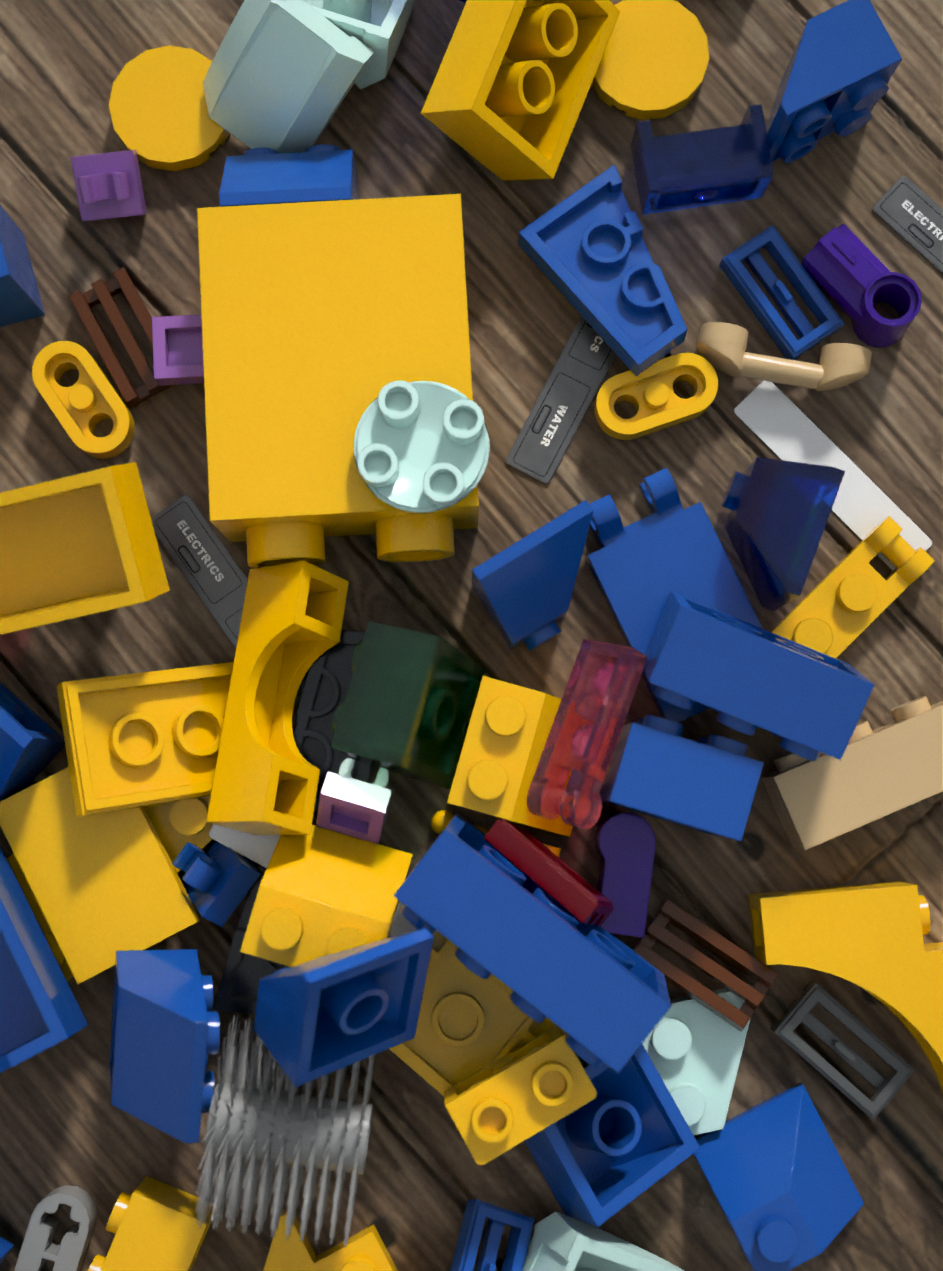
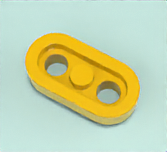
M57 341L44 347L33 362V382L71 440L83 452L95 458L106 459L122 453L133 439L135 432L134 419L130 410L95 359L84 347L71 341ZM71 369L79 371V378L74 385L70 387L61 386V377L66 371ZM103 419L113 420V429L109 435L105 437L95 436L94 429L99 421Z
M679 353L658 360L638 376H635L631 370L614 375L601 386L594 405L596 421L600 428L609 436L619 440H632L694 419L702 415L709 408L717 394L718 377L711 363L700 355ZM677 381L688 382L693 387L694 396L688 399L678 397L673 391V384ZM619 401H628L634 405L636 415L630 419L621 418L616 414L614 405Z

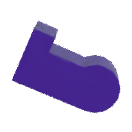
M627 812L613 813L603 819L595 833V847L601 857L597 890L613 902L612 906L615 908L601 927L609 933L644 938L655 853V834L650 824L641 816Z

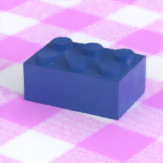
M672 591L641 661L648 682L656 687L654 695L658 698L687 710L692 709L695 701L707 705L719 713L716 718L717 721L747 735L754 736L757 727L768 730L781 739L779 745L782 748L811 761H817L821 752L841 760L875 685L846 662Z

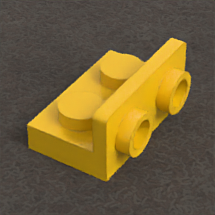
M558 1025L444 1091L445 1107L477 1164L484 1165L595 1099L597 1095L596 1089L575 1052L567 1045L565 1041L566 1036Z

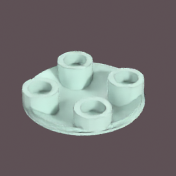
M397 380L388 383L381 389L378 397L363 413L354 437L355 462L365 485L384 503L399 510L413 513L435 512L460 502L477 486L485 472L489 459V434L481 408L458 390L432 381L406 382Z

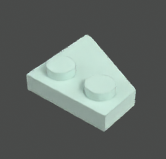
M726 988L713 991L737 1009H740L744 1003L743 999ZM689 996L670 1000V1009L642 1044L692 1134L698 1135L724 1129L750 1020L742 1032H740Z

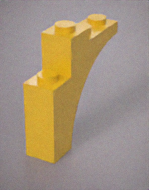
M895 881L748 894L754 958L765 965H791L830 973L861 987L895 1015L917 1041L931 1064L943 1093V942L924 944L923 935L929 934L931 919L926 898L923 895H918V886Z

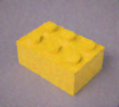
M467 0L420 114L502 181L554 179L620 11L610 0Z

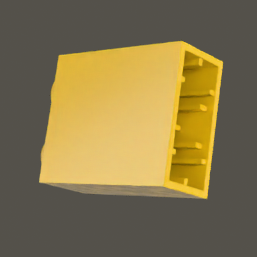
M461 194L197 208L210 521L230 542L247 541V564L253 568L303 560L315 566L324 564L326 562L324 537L376 534L377 559L382 561L421 562L454 556L453 530L478 528V484L460 502L443 510L429 513H413L399 510L381 501L365 485L355 462L354 437L363 413L378 397L381 389L390 382L400 380L406 382L432 381L442 383L458 390L473 401Z

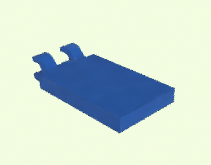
M665 468L643 479L644 482L639 484L644 499L653 513L639 521L623 527L619 512L610 495L590 503L593 509L590 528L601 549L588 554L585 559L661 717L679 723L710 707L695 701L692 709L687 710L658 698L654 695L656 687L648 682L641 662L670 592L672 591L760 628L762 626L702 503L699 502L683 509L675 482L668 469Z

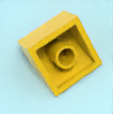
M482 676L447 803L570 837L604 714L543 692Z
M313 824L310 835H280L259 886L240 952L294 967L325 955L389 938L399 905V900L394 897V894L407 877L413 854Z

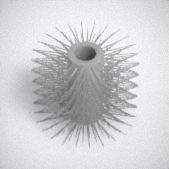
M234 1015L230 1043L231 1023H229L226 1055L224 1037L221 1083L220 1058H218V1083L215 1088L212 1083L214 1094L210 1110L206 1112L209 1115L206 1136L202 1143L205 1141V1153L198 1171L206 1154L207 1158L196 1192L197 1195L204 1175L196 1209L197 1213L203 1192L197 1224L199 1223L203 1205L200 1222L201 1228L206 1204L205 1224L209 1195L210 1213V1208L216 1194L211 1222L216 1207L213 1229L218 1211L217 1229L220 1209V1221H222L225 1192L226 1208L230 1188H232L225 1216L227 1217L230 1206L226 1227L228 1228L231 1214L230 1232L232 1218V1228H234L236 1208L238 1217L242 1188L243 1202L241 1211L244 1200L245 1205L241 1226L244 1218L242 1233L244 1232V1226L246 1233L247 1223L250 1225L252 1205L253 1211L255 1208L258 1181L256 1203H258L259 1199L255 1221H257L258 1217L256 1232L258 1230L259 1236L260 1227L261 1232L263 1228L264 1215L266 1221L268 1200L269 1204L271 1202L274 1171L275 1184L272 1194H274L275 1190L270 1214L272 1215L273 1212L270 1230L272 1229L271 1237H275L276 1225L277 1229L279 1225L280 1210L282 1215L284 1193L285 1196L287 1194L290 1165L291 1176L289 1183L291 1182V1187L286 1205L288 1211L285 1225L287 1224L285 1236H287L288 1240V1236L291 1235L292 1222L294 1225L296 1204L298 1208L300 1183L301 1187L303 1183V1169L307 1167L306 1172L308 1170L303 1192L304 1202L300 1218L302 1219L300 1241H302L307 1230L308 1219H310L312 1199L314 1200L316 1171L318 1177V1169H323L316 1210L318 1211L315 1225V1240L317 1244L320 1229H322L324 1212L326 1211L331 1171H337V1181L333 1197L334 1204L330 1222L329 1245H331L335 1236L336 1223L338 1222L345 1174L352 1173L346 1214L347 1221L344 1240L346 1247L354 1211L355 1195L357 1194L359 1174H364L373 1113V1104L369 1102L375 1055L369 1057L363 1102L355 1101L361 1060L353 1064L348 1100H342L347 1066L339 1069L338 1074H336L334 1098H328L333 1076L331 1073L322 1076L321 1094L319 1084V1096H315L318 1084L316 1086L317 1079L306 1083L305 1094H301L303 1084L298 1087L292 1084L291 1092V1081L281 1067L278 1083V1063L269 1050L267 1058L266 1046L264 1047L260 1037L258 1042V1035L256 1038L255 1055L253 1041L249 1057L254 1034L253 1029L250 1041L253 1025L252 1019L249 1032L251 1016L249 1017L247 1035V1020L245 1023L243 1045V1031H241L236 1047L240 1021L235 1038L238 1015L233 1035ZM239 1041H240L239 1054H238V1057H237V1050H238ZM264 1070L263 1081L261 1083V1077ZM246 1163H247V1173H246V1177H245V1169H246ZM279 1164V1168H278V1172H277V1176H276V1180H275L276 1167H277V1165ZM263 1169H264L263 1176H262V1180H261V1184H260V1177H261L262 1171H263ZM246 1179H248V1180H247V1184H246V1189H245L244 1197H243L244 1186H245V1183H246ZM215 1182L214 1194L212 1198L213 1184Z

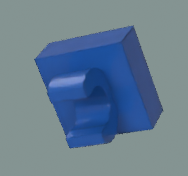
M217 841L214 842L208 852L187 842L172 863L174 867L186 873L183 877L185 881L183 886L200 915L220 927H223L261 875L249 858Z

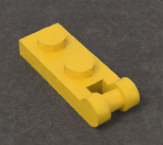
M888 516L770 632L837 658L911 583L932 565L934 559L922 547L915 550L899 535L903 529ZM879 552L896 567L886 579L869 564Z

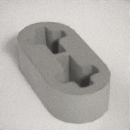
M61 1186L55 1188L37 1204L31 1215L14 1271H42L47 1260L55 1262L52 1271L82 1270L97 1218L95 1202L87 1191L78 1186ZM63 1204L72 1207L70 1218L75 1222H79V1225H73L62 1238L61 1244L53 1242L58 1227V1220L50 1217L49 1214L55 1213Z

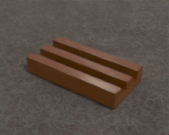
M122 267L113 272L115 277L106 282L101 278L91 283L92 289L82 294L78 290L69 295V298L125 402L131 408L173 385L159 386L154 380V373L113 299V296L123 291L153 346L152 317L129 274ZM100 303L144 382L143 385L134 388L91 309Z
M668 899L656 919L653 920L647 929L644 938L634 949L635 952L665 975L667 982L740 1032L745 1028L752 1014L778 976L777 972ZM671 923L757 981L755 986L751 987L666 929L668 924ZM659 942L743 999L744 1003L741 1008L737 1009L651 950L655 943Z

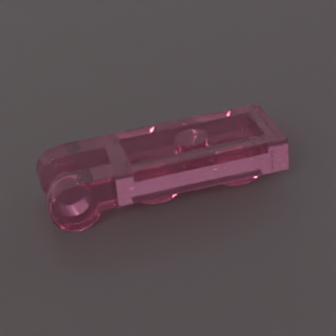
M583 639L528 790L527 806L533 815L551 820L561 816L567 825L581 829L592 828L597 823L602 811V800L599 792L646 663V655L633 647ZM569 772H571L567 786H565Z

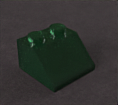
M369 621L364 639L358 643L353 653V675L345 701L339 705L333 718L332 730L334 737L330 748L357 761L378 768H385L388 771L451 790L482 676H484L486 669L440 636Z

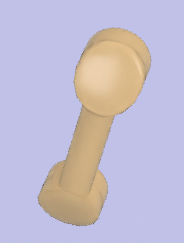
M708 322L699 326L696 342L698 352L714 368L732 377L769 381L816 389V391L821 392L854 383L867 376L870 371L872 352L860 345L850 343L826 344L821 348L819 364L746 352L749 332L735 324Z

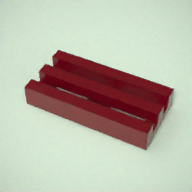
M504 819L502 821L497 820L484 836V839L583 924L589 923L590 925L596 924L601 926L615 909L612 906L613 902L523 826Z

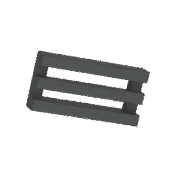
M811 980L803 989L805 993L798 1001L794 999L787 1008L788 1013L781 1021L778 1019L770 1029L874 1120L915 1070L823 988ZM817 1003L894 1070L887 1079L881 1076L810 1013ZM800 1023H803L877 1089L870 1099L793 1032Z

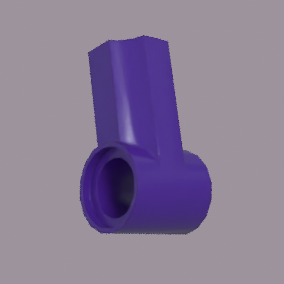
M844 223L837 228L834 227L823 236L802 260L801 264L805 270L852 318L853 330L857 337L869 346L882 348L889 347L898 342L920 311L922 297L915 281L905 274L890 272ZM884 302L890 304L898 312L899 319L890 320L883 318L876 312L873 303Z

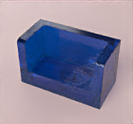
M761 104L748 106L741 125L653 137L650 120L637 121L631 150L642 215L762 198L774 175Z

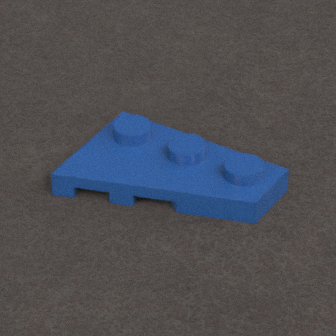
M614 164L518 232V246L633 374L638 376L683 343L687 327L660 266L654 264L642 237V225L636 212H631L621 190L623 182Z

